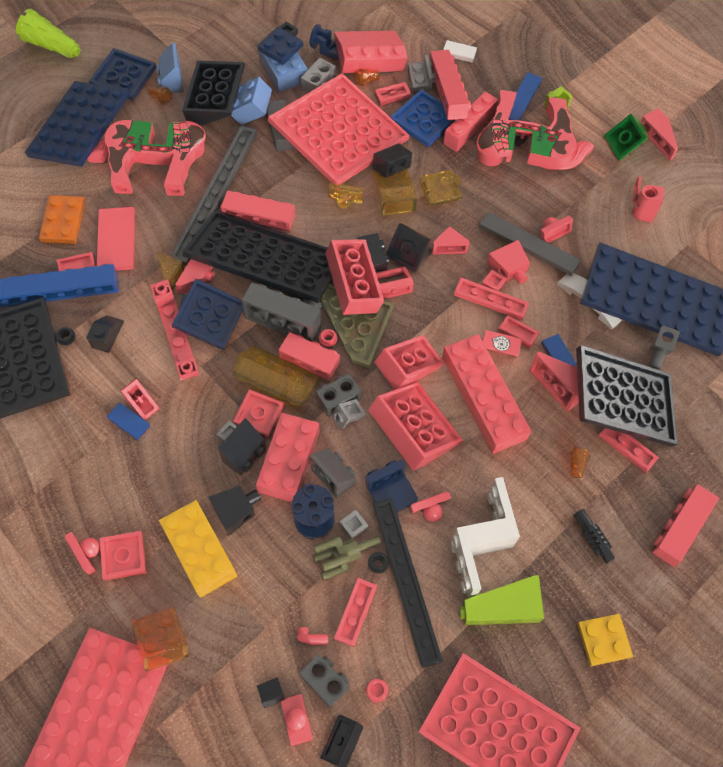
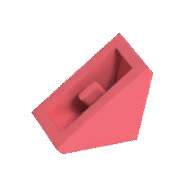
M449 226L433 242L432 255L466 254L470 244L469 240Z
M136 378L120 390L125 401L144 420L160 409Z

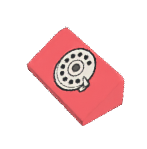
M485 330L483 343L487 350L518 357L522 342L521 338Z

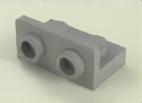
M424 55V62L408 63L412 91H420L421 89L424 91L432 90V83H435V74L432 73V61H429L428 55Z

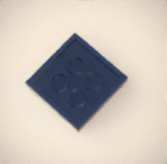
M113 48L91 77L89 83L128 88L131 94L127 99L134 101L157 66L155 62Z
M195 279L172 323V328L224 351L243 312L242 300Z

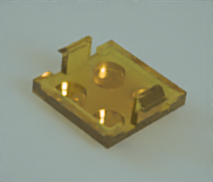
M452 169L419 177L429 206L461 200L463 197L459 190L461 180L459 175L453 174Z

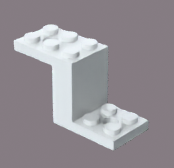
M503 477L495 478L492 486H490L489 493H487L488 502L490 505H493L494 509L492 513L493 521L458 527L452 536V541H450L452 553H456L458 560L455 561L458 574L461 573L463 580L460 582L463 594L467 595V599L477 596L481 590L473 556L513 548L520 537Z

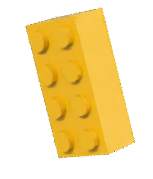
M197 500L159 520L200 598L238 577Z

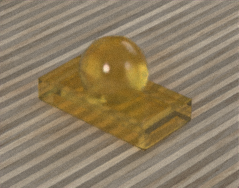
M330 183L329 198L336 199L339 207L348 208L352 202L363 203L364 189Z

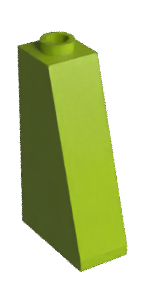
M534 575L465 599L462 606H459L460 619H464V626L541 622L544 619L539 575Z

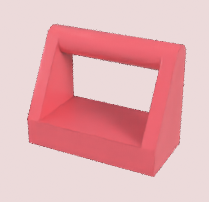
M405 266L376 273L378 279L401 274L404 279L379 283L384 299L412 293L414 283Z

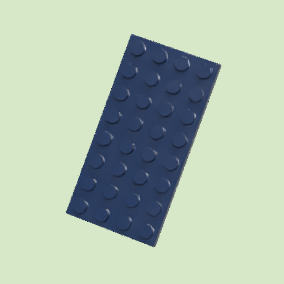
M599 242L580 304L659 333L661 326H667L680 331L677 341L716 356L723 354V288ZM670 332L663 333V336L673 339V335Z

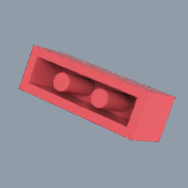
M289 332L279 348L280 359L327 381L331 380L340 364V355L335 350H328L315 341L310 342L300 334Z

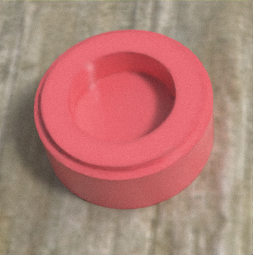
M381 679L371 680L366 687L367 697L376 703L385 700L388 695V686L385 681Z

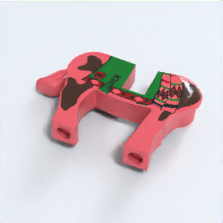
M500 90L495 117L477 139L478 159L487 166L499 165L504 157H507L505 162L511 161L515 135H521V139H524L525 135L530 137L527 164L543 167L548 170L574 168L594 148V145L590 142L579 141L576 143L565 99L549 98L546 113L551 125L547 127L527 121L509 120L517 92Z
M121 120L113 123L107 129L105 138L98 142L87 161L103 163L108 159L111 168V184L114 192L118 194H132L133 188L129 180V171L135 162L151 165H170L164 182L166 194L170 196H184V183L188 177L189 168L205 152L204 142L206 134L204 129L194 122L169 123L166 145L154 144L155 131L152 122Z

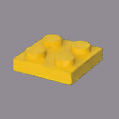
M620 614L577 623L590 667L633 657Z

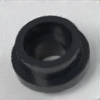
M67 327L60 328L56 334L57 342L63 346L72 344L76 338L75 332Z
M376 552L369 557L368 567L372 572L380 574L387 570L389 560L385 554ZM380 560L382 565L377 567L374 562Z

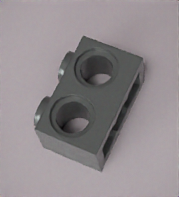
M349 373L345 376L337 377L334 382L328 385L324 384L316 391V399L329 417L338 404L354 399L361 400V390ZM347 387L350 388V390L343 391L342 388ZM332 396L334 399L326 400L325 398Z
M318 654L299 674L331 709L350 689L348 685L350 681L342 672L337 674L332 669L334 664L327 656L322 658ZM316 666H321L324 668L325 673L321 677H315L312 674L313 669ZM332 682L340 685V691L336 694H331L327 690L328 685Z

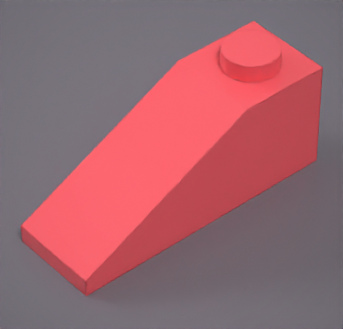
M658 108L644 115L641 123L647 131L648 138L669 160H672L678 150V146L669 118Z

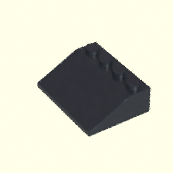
M197 61L182 109L186 121L205 125L232 115L245 63Z

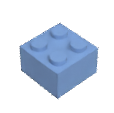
M260 77L250 79L246 83L239 85L231 116L240 125H243L266 115L272 89Z

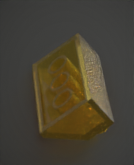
M253 346L238 354L232 373L240 381L248 382L254 385L256 389L265 390L271 393L273 397L282 398L288 401L290 405L298 407L307 402L320 379V376L257 346Z

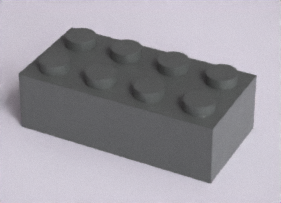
M253 282L242 298L245 319L282 334L288 335L289 332L300 334L306 340L312 342L321 329L320 309L313 304L301 302L298 298L288 297L280 291H273L262 284H255Z

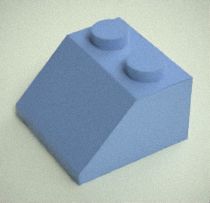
M172 43L159 56V64L156 65L158 75H160L158 77L159 87L163 88L164 93L183 91L181 66L176 43Z

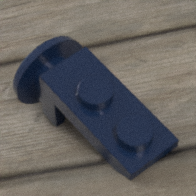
M316 24L310 35V47L315 49L319 44L320 54L339 60L336 42L332 40V31L324 30L320 24Z

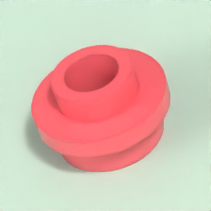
M325 329L320 333L319 342L322 346L332 347L337 343L338 337L333 330Z

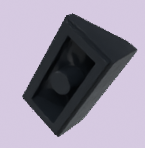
M339 714L320 758L337 767H347L362 733L363 726Z

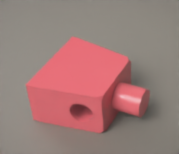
M519 240L489 253L487 264L495 272L506 277V282L516 279L519 285L528 280L525 273L530 263Z

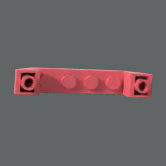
M164 280L151 284L150 287L159 310L180 380L200 375L186 333L172 328V323L179 311L169 281Z

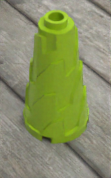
M27 9L24 11L27 13L25 16L20 15L16 24V34L19 35L18 38L20 40L55 51L69 58L77 57L80 54L79 44L64 34L62 30L52 25L50 21L39 15L38 12Z

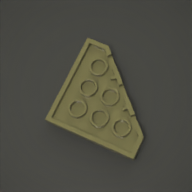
M330 283L320 302L350 361L353 364L370 369L393 312L394 304L384 301L377 313L343 315L335 286Z

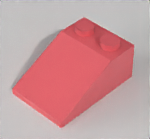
M424 335L384 348L374 362L394 390L419 381L445 364Z
M536 353L529 371L568 412L579 403L577 367L544 353Z

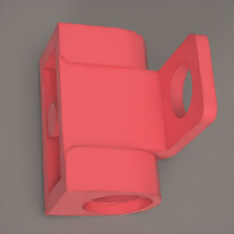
M638 176L633 191L632 202L634 207L632 215L637 220L653 222L663 203L664 187L647 185L640 190L641 176Z

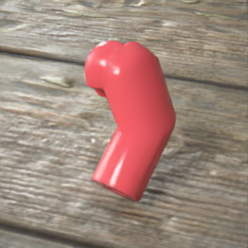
M299 627L297 629L298 635L296 637L300 642L309 645L328 644L327 634H308L309 629L307 627Z

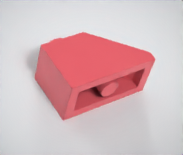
M190 259L175 284L178 294L189 293L195 279L207 284L209 281L211 282L215 276L213 267Z

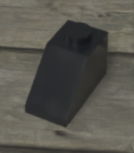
M107 315L94 321L86 337L91 348L109 353L124 321Z

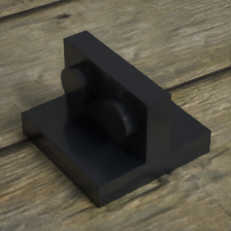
M400 223L386 254L388 258L413 272H417L422 260L429 256L432 248L429 247L431 239Z

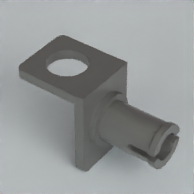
M664 325L661 326L655 343L650 346L654 353L648 365L649 367L657 370L661 369L665 355L673 352L680 331ZM665 332H670L673 335V340L669 343L662 339V335Z

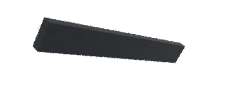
M393 499L373 503V509L421 667L426 668L442 663L443 659Z

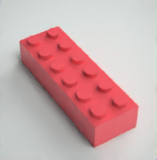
M479 334L444 347L442 358L492 454L526 441L531 433V429Z

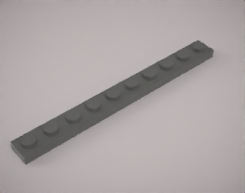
M241 126L170 256L171 261L187 266L190 259L183 257L184 248L213 211L218 210L257 136V130Z

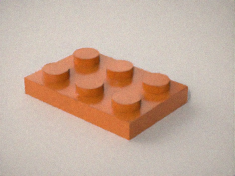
M49 195L39 235L40 242L76 244L86 202L85 198L80 196Z

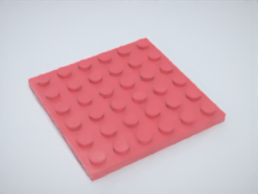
M343 73L268 117V122L336 187L373 164L374 153L398 143L403 144L410 136Z

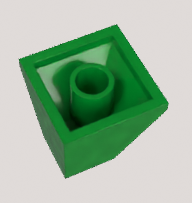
M631 113L604 134L619 161L648 139L645 127Z

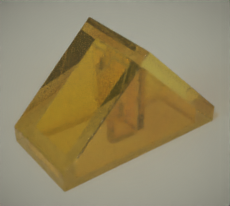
M158 252L157 256L164 279L169 281L171 290H173L184 271L183 262Z

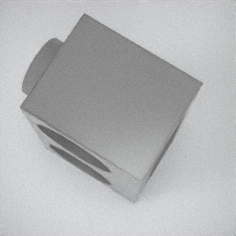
M319 58L301 77L302 90L309 93L335 78L336 66Z

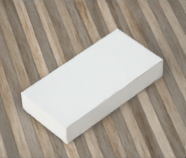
M447 40L443 50H449L451 56H454L455 59L473 63L477 47Z

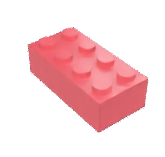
M331 240L325 254L342 314L377 313L384 302V298L366 240Z
M281 413L256 483L258 493L292 502L296 492L302 488L310 463V455L313 454L320 433L318 422Z

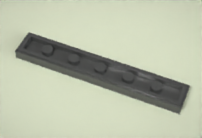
M490 212L480 223L479 228L508 243L519 240L525 252L572 276L581 263L580 259Z

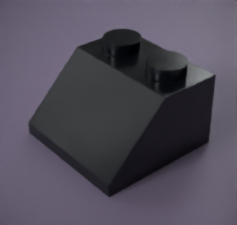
M244 418L221 443L218 450L223 463L241 476L244 472H248L251 469L253 461L257 457L260 458L265 453L266 442L253 425Z

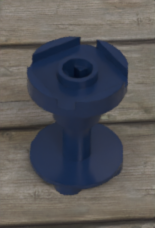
M307 484L299 489L292 500V511L297 531L307 539L327 536L334 526V499L331 493L326 488L314 484Z

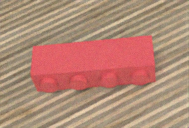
M485 91L471 105V111H468V118L456 119L445 130L443 144L457 152L496 113L498 99Z
M228 190L221 206V210L224 213L286 232L291 231L296 216L295 205Z
M699 484L693 489L688 488L683 495L684 502L682 504L679 503L673 511L675 514L673 520L669 519L663 527L666 530L663 536L659 535L653 543L656 547L652 553L673 567L682 561L719 500V497Z

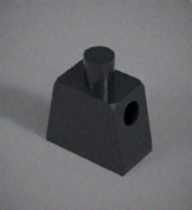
M240 486L208 497L228 535H231L254 517L255 513L251 505L261 500L256 489L245 495Z

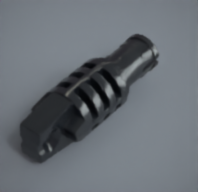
M585 509L576 512L573 516L583 529L582 535L595 555H600L606 564L614 560L615 557L610 550L612 546L597 524H593Z

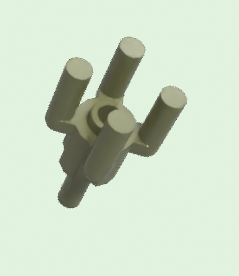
M337 536L313 545L316 554L312 555L315 563L329 557L333 558L321 564L324 572L320 574L324 581L349 570L348 563L361 558L360 551L378 545L381 541L379 536H375L360 543L353 539L342 542V539Z

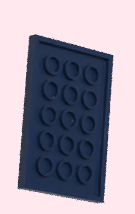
M74 81L34 140L30 143L25 154L30 158L82 167L131 94L128 88Z

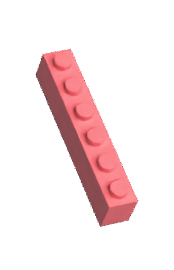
M449 50L430 51L432 73L435 74V83L447 119L468 118V111H471V102L467 99V91H464V83L461 82L460 73L457 72V64H454V56H451Z

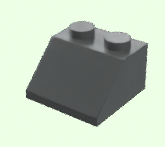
M329 448L310 455L311 470L336 498L340 497L355 484V472L351 467H346L342 463L343 460L337 452L333 453Z

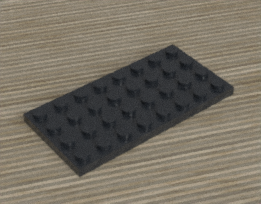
M218 210L213 211L183 250V257L318 304L333 280L325 254L328 249L327 247Z

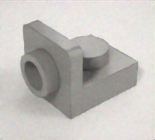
M357 399L338 404L332 413L333 420L340 430L345 429L348 423L363 419L366 415Z

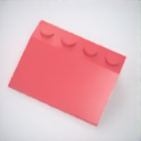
M396 31L334 32L342 73L404 71L408 58L405 45Z
M418 382L377 396L368 409L413 471L428 465L464 441Z

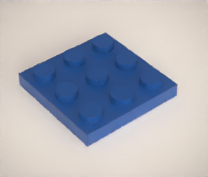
M423 89L390 117L410 136L427 147L433 144L456 120H448L442 102Z

